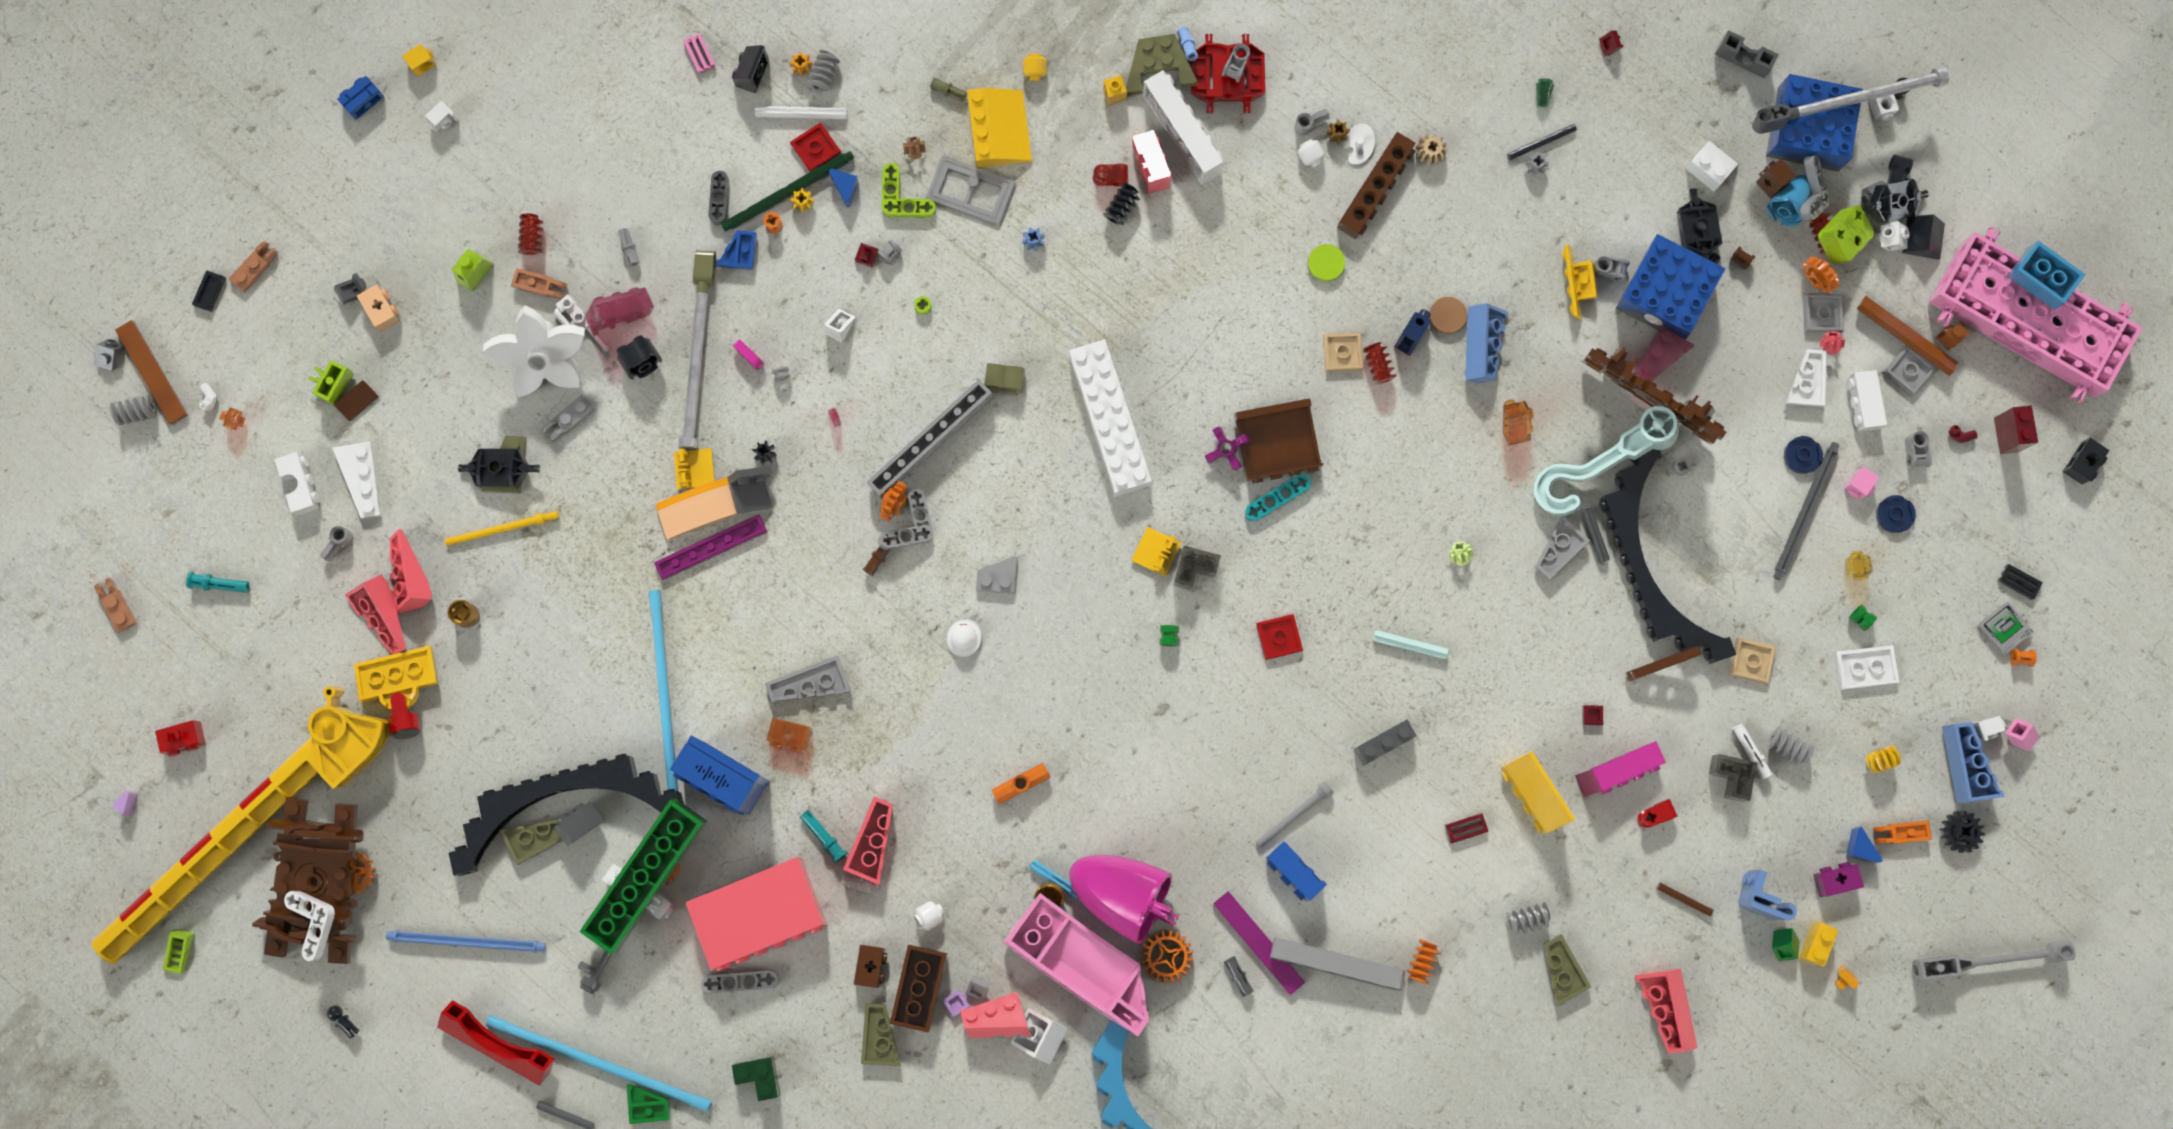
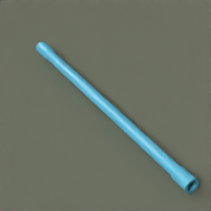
M660 590L649 591V601L652 612L667 790L675 789L677 791V780L673 777L674 772L670 770L675 762L661 614Z
M490 1015L486 1022V1026L505 1032L688 1103L692 1107L708 1112L712 1101L696 1094H690L510 1024L493 1015Z

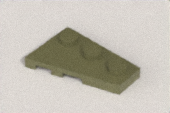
M557 820L499 830L516 865L563 841L554 829L558 824Z
M1562 934L1543 944L1556 1006L1591 988L1589 981Z

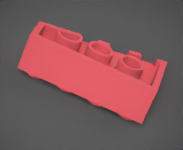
M1681 968L1635 975L1637 982H1640L1643 989L1644 999L1648 1000L1651 1007L1650 1013L1658 1023V1031L1668 1053L1686 1052L1698 1048Z

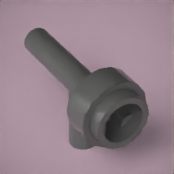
M604 951L595 968L583 961L579 963L578 969L591 975L590 978L583 976L580 981L581 989L593 995L595 991L598 992L601 984L596 981L610 959L611 954Z

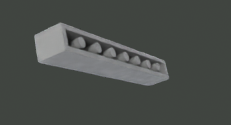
M978 379L867 481L870 489L882 500L890 487L893 488L897 482H902L993 398L992 392Z

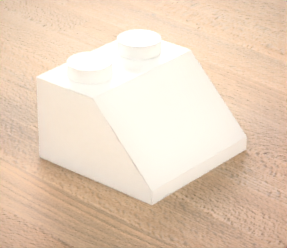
M1709 141L1685 169L1715 192L1738 163Z
M1028 1008L1025 1018L1031 1037L1017 1035L1013 1037L1010 1044L1050 1065L1068 1028Z

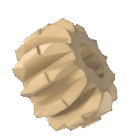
M1436 133L1432 137L1426 134L1425 139L1421 137L1419 144L1416 145V150H1418L1416 156L1421 157V162L1426 160L1427 166L1431 164V161L1434 165H1437L1438 160L1442 162L1445 158L1444 155L1448 152L1445 149L1447 143L1442 142L1443 137L1437 139Z

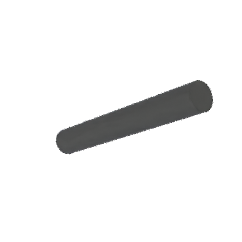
M539 1101L537 1103L536 1109L586 1129H593L595 1123L544 1102Z

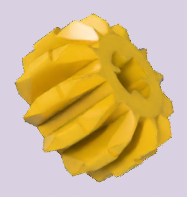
M1887 746L1867 754L1866 763L1871 772H1884L1900 765L1901 755L1895 746Z

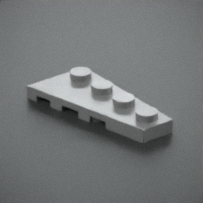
M838 656L765 683L772 702L851 693Z

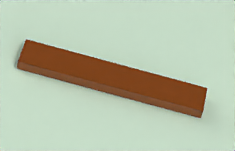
M1865 296L1861 300L1857 310L1948 376L1954 372L1958 364L1956 360L1869 297Z
M130 320L115 329L169 424L172 425L188 416L135 322Z

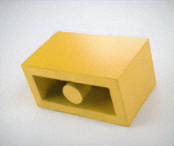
M1812 922L1799 959L1815 966L1825 967L1839 930L1822 922Z

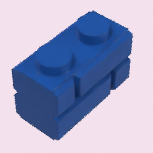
M364 76L363 78H358L350 89L343 90L337 100L357 120L379 102L384 95L367 76Z

